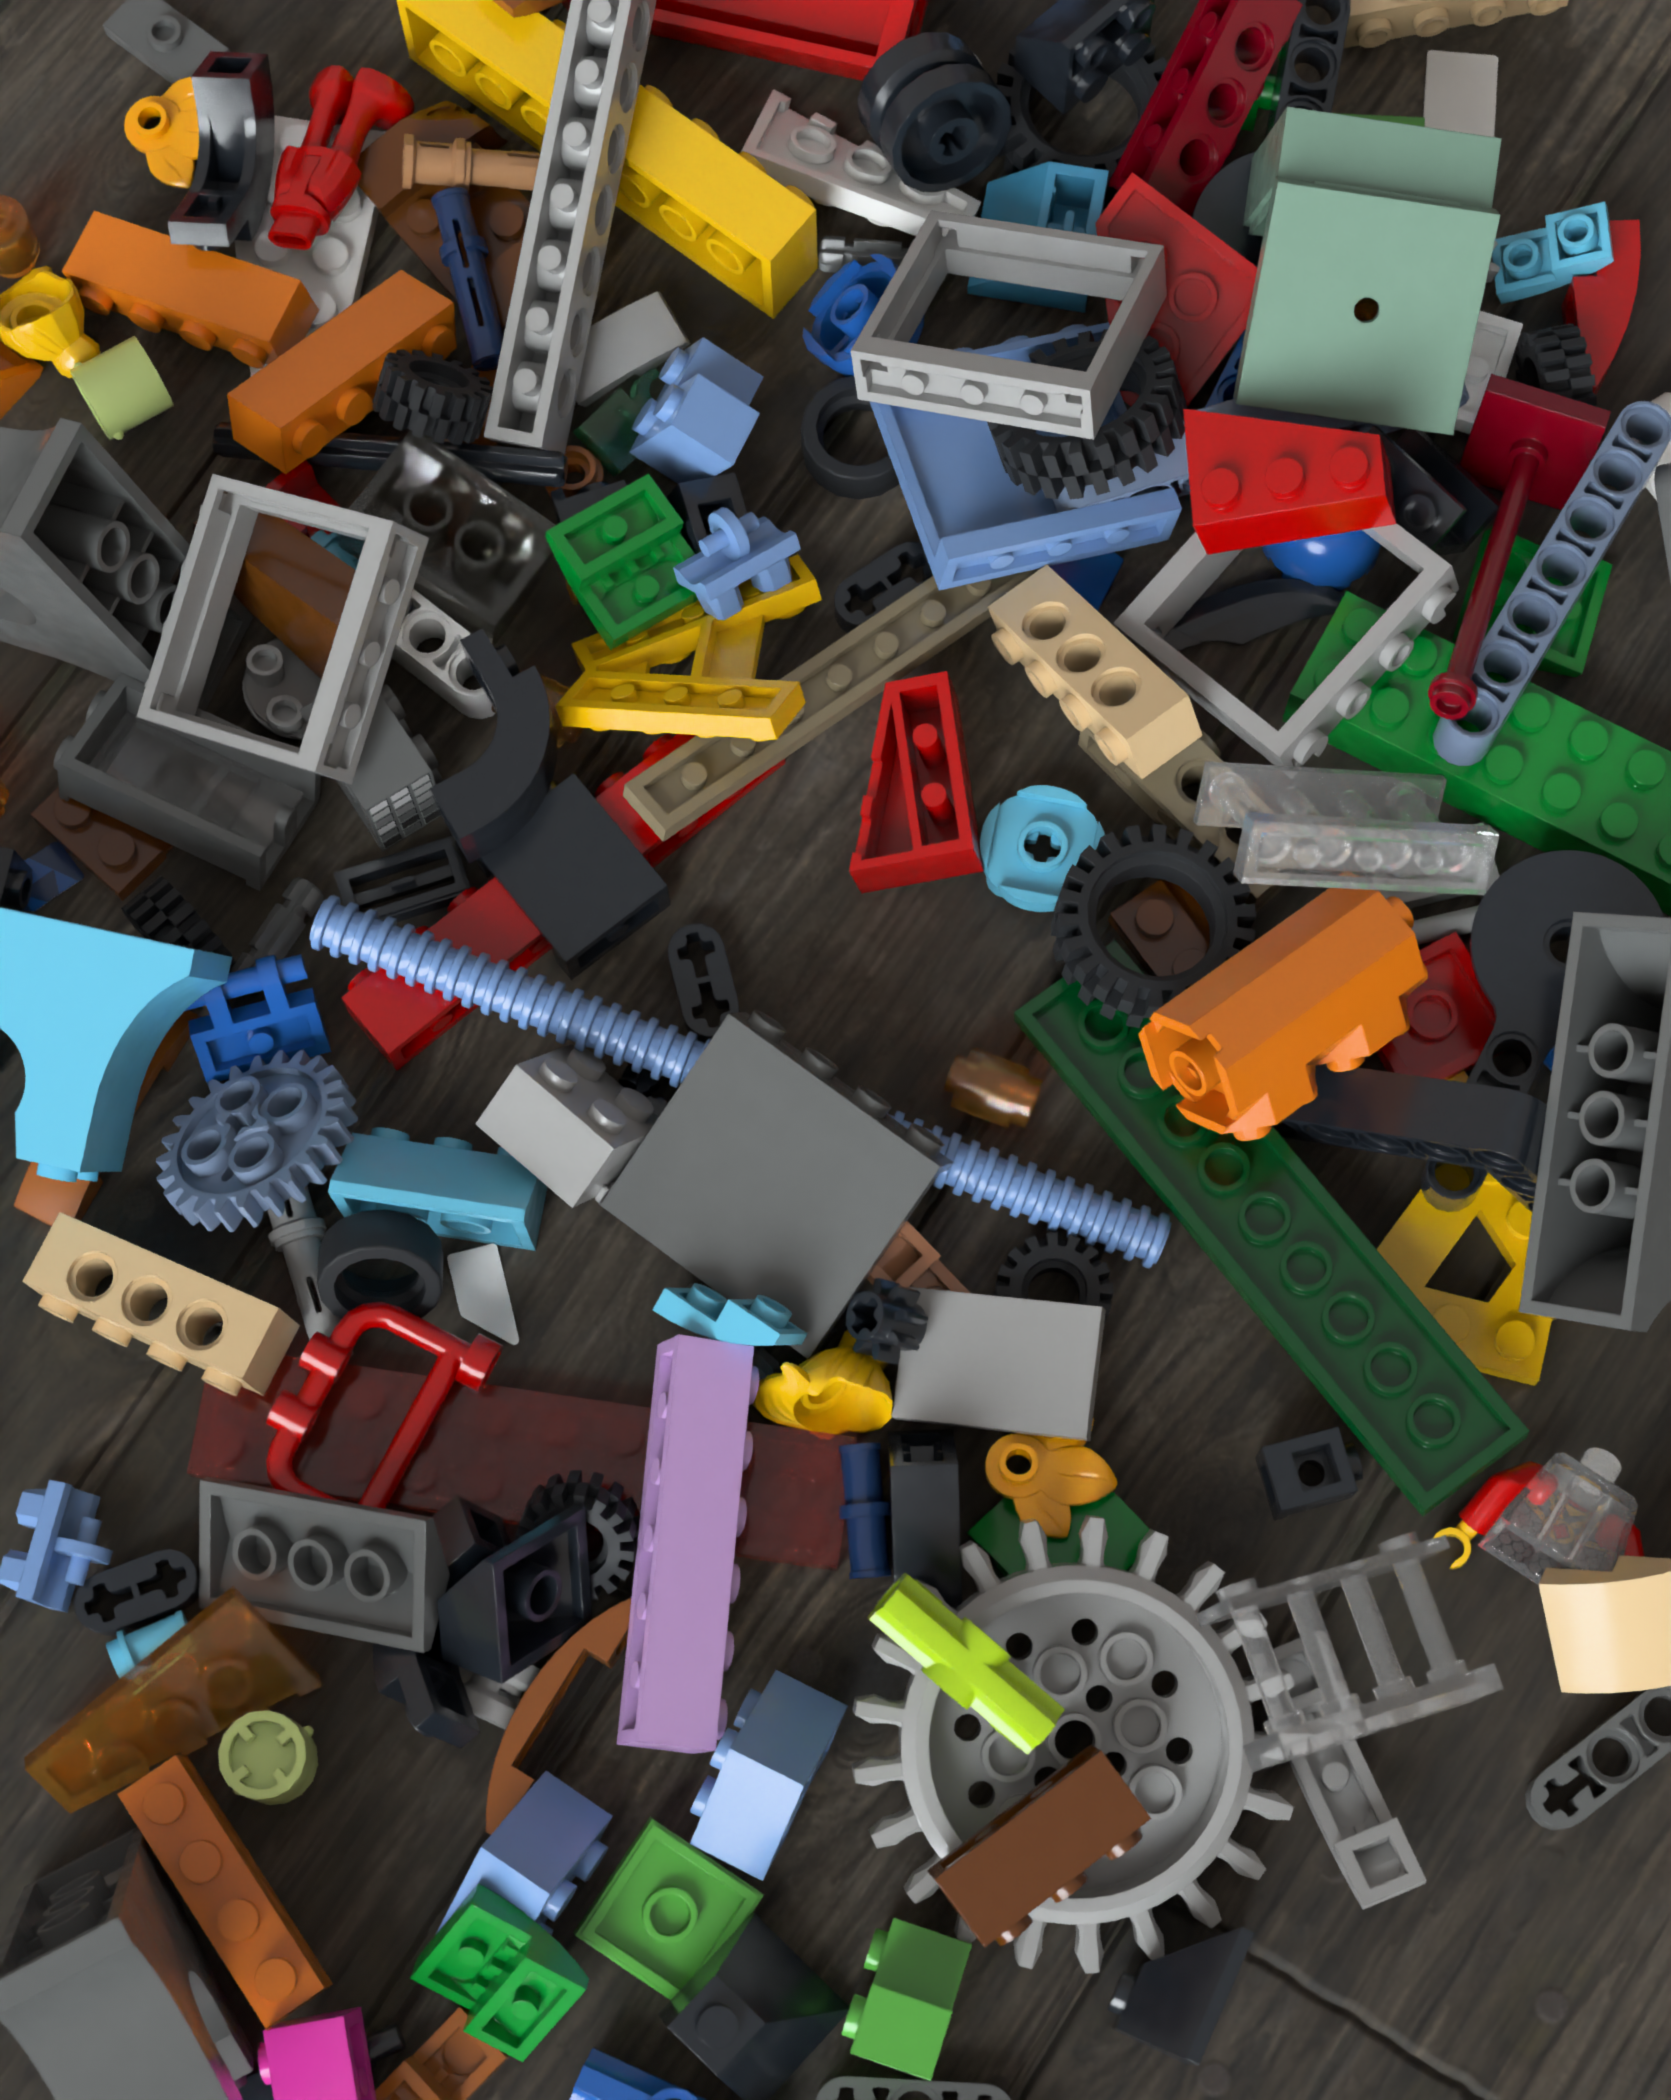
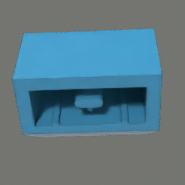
M1048 161L987 183L981 218L1097 235L1095 222L1104 211L1109 171ZM969 277L967 294L1085 313L1088 295L975 277Z

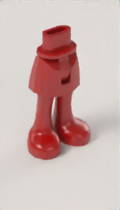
M335 65L328 66L318 72L309 89V101L313 112L303 142L300 147L286 146L278 164L274 201L270 210L274 223L268 233V239L274 245L282 248L308 250L312 247L316 236L328 233L332 221L335 222L361 180V172L357 164L365 139L372 126L374 125L388 131L401 119L414 113L415 106L411 95L391 77L372 68H360L355 79H353L344 67ZM336 125H341L331 148H328Z

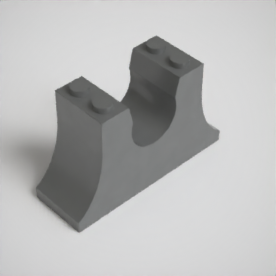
M60 417L56 426L45 430H19L0 426V641L74 664L113 681L117 679L120 673H124L146 683L159 646L162 627L168 617L179 582L181 566L187 556L190 544L82 423ZM234 594L197 707L206 711L254 617Z
M1573 912L1519 1312L1629 1331L1647 1332L1654 1319L1671 1301V918Z
M138 1826L24 1886L0 1943V2022L11 2032L26 2052L55 2100H243L238 2090L247 2083L246 2074L253 2071L255 2051L198 1942L171 1878Z

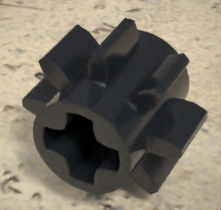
M875 1278L873 1292H856L848 1307L845 1325L851 1336L857 1339L853 1350L857 1353L873 1356L874 1360L894 1365L899 1362L900 1350L917 1351L920 1348L919 1344L925 1336L928 1316H926L925 1311L917 1304L921 1293L918 1290L903 1287L899 1283L881 1278Z

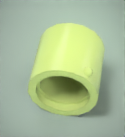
M135 336L84 363H75L74 368L70 370L84 400L110 441L114 438L121 440L125 432L174 406L158 372Z
M269 1710L250 1712L235 1720L224 1733L218 1750L219 1769L226 1783L233 1789L236 1795H241L267 1805L284 1804L299 1797L313 1782L318 1767L317 1747L311 1737L314 1732L311 1726L302 1727L289 1717Z

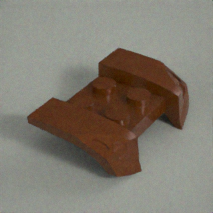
M446 100L401 119L364 149L360 154L357 164L361 172V180L357 186L376 206L395 233L458 304L450 269L441 262L439 248L442 246L443 241L436 211L431 201L434 194L451 188V186L414 183L411 189H402L404 134H414L416 141L452 144L455 138H465L466 142H471V148L489 150L499 149L508 141L479 116L471 114L459 105ZM469 185V202L478 235L484 237L487 242L489 252L485 258V263L496 300L502 331H505L530 202L518 189ZM458 233V239L462 255L464 258L466 268H468L469 261L464 246L462 233ZM474 290L472 295L481 327L484 325L477 293Z

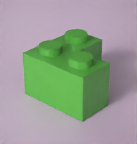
M893 1918L889 1932L876 1928L863 1967L876 1972L868 1998L854 1994L841 2033L842 2036L854 2039L850 2054L931 2081L972 1944Z

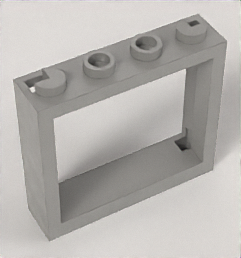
M931 210L851 349L857 398L870 402L1094 440L1167 296L1164 246ZM941 227L949 228L946 236H942ZM947 273L1122 301L1086 372L909 343Z
M212 474L203 505L200 506V515L187 556L181 566L179 582L168 617L162 627L159 646L149 678L144 685L145 690L136 717L352 785L429 538L394 521ZM258 513L365 541L300 748L195 716Z
M1397 523L1363 529V532L1415 570L1419 575L1279 731L1163 640L1166 634L1243 549L1207 555L1195 532L1113 624L1117 630L1185 691L1189 697L1287 776L1291 777L1313 753L1317 757L1321 755L1327 746L1329 733L1344 717L1350 719L1361 711L1370 698L1371 687L1386 670L1390 672L1396 670L1405 662L1414 647L1413 640L1429 622L1436 624L1446 616L1444 608L1455 597L1459 586L1452 565Z

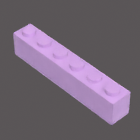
M680 1334L657 1345L617 1745L696 1754L715 1751L717 1740H720L725 1732L728 1710L726 1701L721 1699L723 1672L729 1669L734 1653L733 1634L731 1631H727L729 1607L736 1600L740 1587V1568L738 1564H734L736 1537H739L744 1529L747 1515L746 1501L743 1497H740L742 1471H745L749 1466L753 1451L752 1434L750 1431H746L748 1407L754 1402L759 1387V1371L756 1366H752L754 1346Z

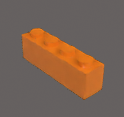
M97 211L92 213L62 270L65 277L69 278L76 286L83 306L100 315H109L110 311L128 316L137 326L153 333H159L162 328L179 334L189 344L202 350L210 351L215 346L230 351L241 362L259 369L263 368L265 364L268 365L306 337L319 311L309 292L299 279L216 251L198 250L194 245L171 244L170 236Z
M399 270L227 394L233 440L287 474L307 458L315 456L322 447L349 427L361 422L368 413L374 410L372 402L383 363L388 353L393 352L396 354L397 350L404 349L412 354L413 350H421L429 357H432V353L443 355L442 360H445L457 348L454 302L403 270Z
M173 1756L117 1794L266 2029L277 2024L333 1985L188 1756Z

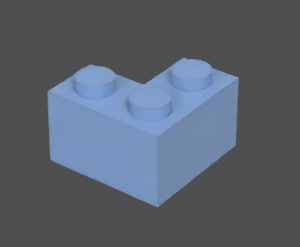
M702 337L684 351L679 347L673 351L659 375V379L665 382L657 400L651 398L646 402L632 427L639 435L629 453L677 484L713 477L733 466L760 415L749 404L763 376Z
M775 1670L762 1693L751 1688L733 1724L741 1730L738 1733L727 1728L711 1759L710 1765L720 1770L717 1779L709 1775L707 1776L690 1810V1813L700 1817L690 1844L763 1881L789 1833L811 1782L831 1747L848 1705L778 1670Z
M545 1771L481 1846L437 1933L479 1883L522 1910L534 1922H537L552 1935L554 1930L545 1924L547 1918L553 1922L557 1920L577 1889L572 1880L577 1876L586 1882L604 1858L608 1847L601 1843L600 1839L613 1816Z

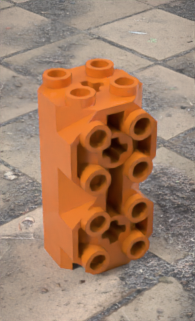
M1345 879L1340 880L1151 1015L1149 1018L1151 1022L1145 1025L1138 1035L1152 1078L1163 1091L1172 1084L1176 1087L1184 1099L1175 1106L1187 1120L1219 1134L1233 1132L1234 1137L1240 1141H1250L1264 1137L1271 1131L1272 1125H1277L1301 1106L1310 1103L1318 1096V1086L1315 1079L1316 1065L1327 1064V1067L1334 1072L1354 1070L1363 1064L1365 1056H1371L1392 1039L1409 1030L1410 1019L1407 1012V998L1428 979V972L1422 962L1417 939L1412 930L1414 918L1410 909L1401 899L1395 896H1389L1385 899L1378 890Z

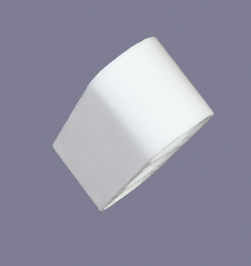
M413 589L391 658L462 714L477 719L493 716L497 712L482 688L470 690L462 686L466 679L474 675L469 668L460 641L471 633ZM440 638L445 641L441 648L431 653H421L416 650L418 645L425 639Z

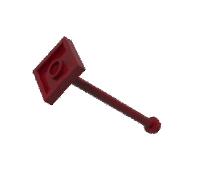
M1491 374L1459 464L1481 485L1504 493L1447 671L1436 675L1428 689L1430 707L1438 716L1450 720L1460 719L1473 709L1476 704L1478 688L1471 678L1527 500L1559 510L1564 508L1597 452L1611 411Z

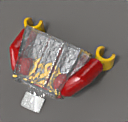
M1600 1448L1588 1449L1580 1462L1566 1453L1556 1452L1544 1466L1536 1462L1526 1461L1494 1473L1459 1512V1516L1462 1519L1455 1528L1441 1529L1435 1534L1431 1544V1553H1433L1440 1541L1445 1537L1451 1536L1459 1539L1463 1544L1464 1552L1450 1567V1569H1456L1468 1561L1471 1553L1470 1541L1479 1533L1484 1535L1478 1544L1480 1548L1538 1585L1546 1568L1612 1572L1619 1555L1644 1557L1641 1531L1633 1524L1638 1509L1636 1499L1614 1484L1621 1472V1463L1612 1453Z

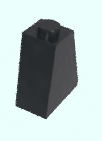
M953 1429L888 1431L893 1583L906 1572L913 1579L935 1587L949 1606L956 1608L962 1603V1580L959 1550L958 1460Z

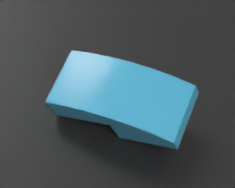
M1606 202L1546 215L1545 228L1495 239L1498 245L1492 252L1493 263L1500 267L1499 272L1495 276L1496 294L1501 304L1559 288L1571 283L1573 277L1588 276L1614 262Z
M694 1283L691 1288H664L653 1308L654 1312L687 1330L733 1344L751 1346L802 1345L808 1334L789 1321L792 1313L788 1308L769 1297L757 1295L755 1299H728L727 1301L718 1292Z

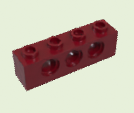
M1199 0L1108 186L1119 191L1133 172L1192 217L1196 203L1203 190L1220 171L1226 157L1235 147L1237 135L1253 103L1262 93L1265 79L1281 47L1289 39L1293 23L1303 4L1297 0Z

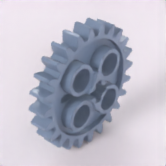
M279 1050L268 1065L260 1055H257L251 1063L250 1070L244 1073L236 1065L232 1066L229 1073V1081L224 1084L214 1079L210 1080L208 1086L211 1093L206 1098L191 1097L188 1100L194 1109L192 1113L173 1118L172 1121L180 1131L162 1138L161 1142L169 1152L156 1158V1163L163 1170L156 1178L165 1190L163 1192L164 1196L180 1215L183 1214L193 1226L201 1222L208 1231L212 1232L222 1222L229 1232H234L243 1217H246L253 1227H257L261 1222L264 1211L271 1209L277 1217H280L284 1213V1201L290 1197L302 1203L307 1200L304 1187L309 1182L324 1184L327 1179L321 1172V1169L325 1165L340 1164L343 1161L335 1147L346 1145L353 1141V1136L346 1127L358 1121L357 1115L351 1109L356 1103V1099L349 1091V1086L333 1065L329 1066L320 1055L311 1060L304 1050H300L290 1060L283 1050Z

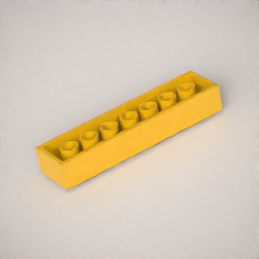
M396 0L410 59L541 152L566 24L558 19H554L551 22L539 12L513 18L493 0ZM639 85L615 206L774 319L818 269L816 209L812 201L797 187L792 185L784 187L767 175L765 168L752 155L746 152L738 154L720 141L716 132L704 121L697 118L691 121L678 112L659 89L651 85L646 87Z

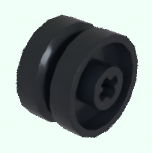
M923 32L898 42L881 55L866 74L857 98L859 120L903 183L921 192L945 191L969 182L989 167L1004 147L1011 128L1010 104L965 41L947 32Z

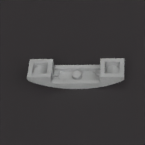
M1305 1635L1250 1658L1248 1663L1253 1675L1266 1668L1285 1669L1292 1675L1294 1687L1278 1697L1263 1698V1702L1275 1730L1281 1729L1295 1734L1302 1739V1754L1287 1757L1311 1812L1363 1910L1426 1884L1427 1880L1397 1817L1392 1818L1337 1702L1338 1692L1311 1635Z

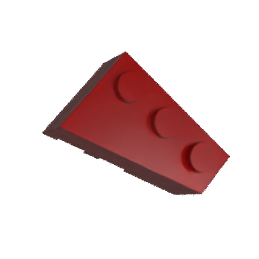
M944 671L886 682L871 754L873 764L867 795H863L861 805V826L855 853L852 852L849 873L861 894L984 871L959 701L948 672Z

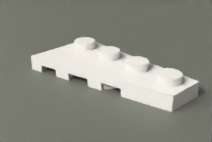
M773 89L741 151L756 158L765 168L767 175L784 187L788 185L795 186L821 205L838 207L865 217L875 225L892 227L913 236H917L931 210L976 217L981 203L955 187L945 191L921 192L905 185L876 144L868 140L861 146L851 143L835 134L837 123L817 112L810 117V120L789 109L791 98ZM941 227L942 236H946L949 228Z

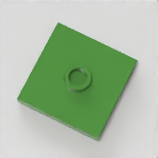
M649 1817L573 1933L576 1937L663 1996L672 2000L750 1916L764 1894L655 1819Z

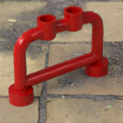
M382 1301L363 1303L348 1311L335 1326L330 1337L319 1331L313 1334L298 1364L299 1367L310 1372L298 1395L284 1389L268 1415L266 1424L278 1430L271 1442L266 1457L267 1478L271 1486L277 1490L338 1500L299 1479L293 1470L292 1461L300 1444L312 1430L323 1402L333 1384L338 1381L345 1370L353 1348L364 1331L376 1327L386 1329L438 1356L358 1502L360 1505L383 1509L387 1507L454 1381L456 1380L480 1392L498 1362L503 1345L482 1334H478L472 1344L399 1306Z

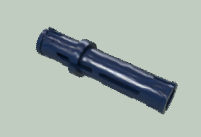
M462 187L447 188L434 194L431 198L443 241L442 246L439 248L441 262L450 269L459 312L470 347L472 366L477 371L495 370L498 367L504 336L485 263V258L489 252L487 242L484 237L478 235L469 202L470 195L468 190ZM458 233H462V238L469 261L468 268H466L464 258L462 255L458 239ZM474 290L477 293L484 325L481 327L472 295Z

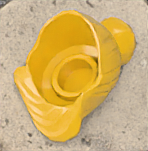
M43 266L33 269L21 280L0 294V341L20 355L42 361H52L61 375L73 378L70 370L74 368L75 363H84L101 354L99 344L84 333V307L76 286L69 278L65 279L55 275L51 267Z
M847 1330L844 1332L838 1347L820 1351L798 1366L793 1363L784 1362L780 1367L783 1373H772L759 1380L758 1392L752 1404L765 1418L777 1424L806 1430L822 1440H832L839 1434L848 1431L865 1433L881 1429L892 1418L893 1401L890 1385L883 1372L888 1363L874 1360L873 1356L855 1352L853 1347L857 1339L853 1338Z

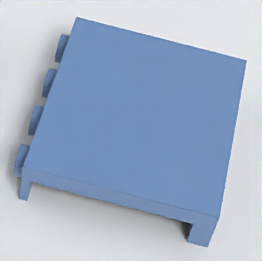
M1109 322L1088 327L1082 324H1075L1060 330L1058 333L1034 338L1016 336L999 345L975 350L967 347L954 350L1031 363L1029 354L1040 348L1049 356L1055 353L1052 342L1064 337L1068 347L1078 345V333L1087 331L1092 332L1094 341H1100L1103 330L1109 329L1110 325ZM1118 391L1101 427L1117 419L1127 411L1120 391ZM870 402L938 590L1040 569L1046 564L1053 566L1167 541L1182 510L1175 489L1169 488L1057 513L1053 499L1045 498L1042 489L1036 495L1025 492L1023 484L1016 486L1010 480L1008 473L1005 472L987 421ZM1036 430V433L1039 434V435H1042V436H1051V437H1065V436H1069V435H1063V434H1057V433H1051V432Z

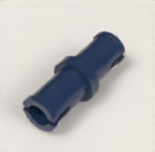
M879 1442L838 1446L839 1453H841L845 1505L839 1506L840 1520H846L851 1569V1572H849L850 1579L892 1576V1571L889 1567L885 1516H891V1503L884 1502L879 1452L881 1445Z

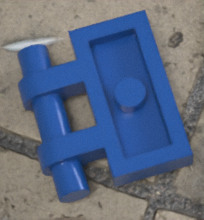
M275 954L255 959L256 966L229 973L227 983L213 988L185 1010L207 1006L210 1014L188 1021L190 1038L207 1085L212 1079L219 1082L229 1079L230 1069L234 1065L243 1073L250 1070L251 1063L257 1055H260L268 1065L279 1050H283L290 1060L300 1050H304L308 1057L331 1052L329 1036L313 988L287 994L284 985L308 978L302 954L277 960ZM263 990L266 1000L231 1009L228 999Z

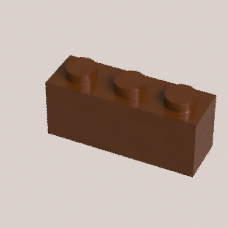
M1090 1744L929 1868L927 1872L984 1948L994 1940L1000 1946H1003L1017 1938L1032 1924L1033 1919L1029 1913L1051 1897L1055 1903H1058L1081 1888L1088 1880L1084 1870L1106 1854L1109 1860H1114L1133 1848L1143 1837L1139 1828L1148 1822L1151 1817L1102 1750Z

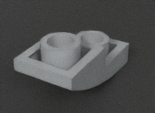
M656 291L590 327L576 397L578 405L589 406L634 374L643 377L665 362L676 348L684 349L691 344L660 292Z

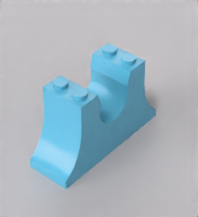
M0 907V1029L17 1046L25 1067V1089L20 1105L15 1112L16 1158L39 1163L36 1173L39 1176L66 1182H76L77 1179L97 1182L99 1172H122L140 1088L157 1048L174 1022L191 1004L213 988L227 983L232 957Z

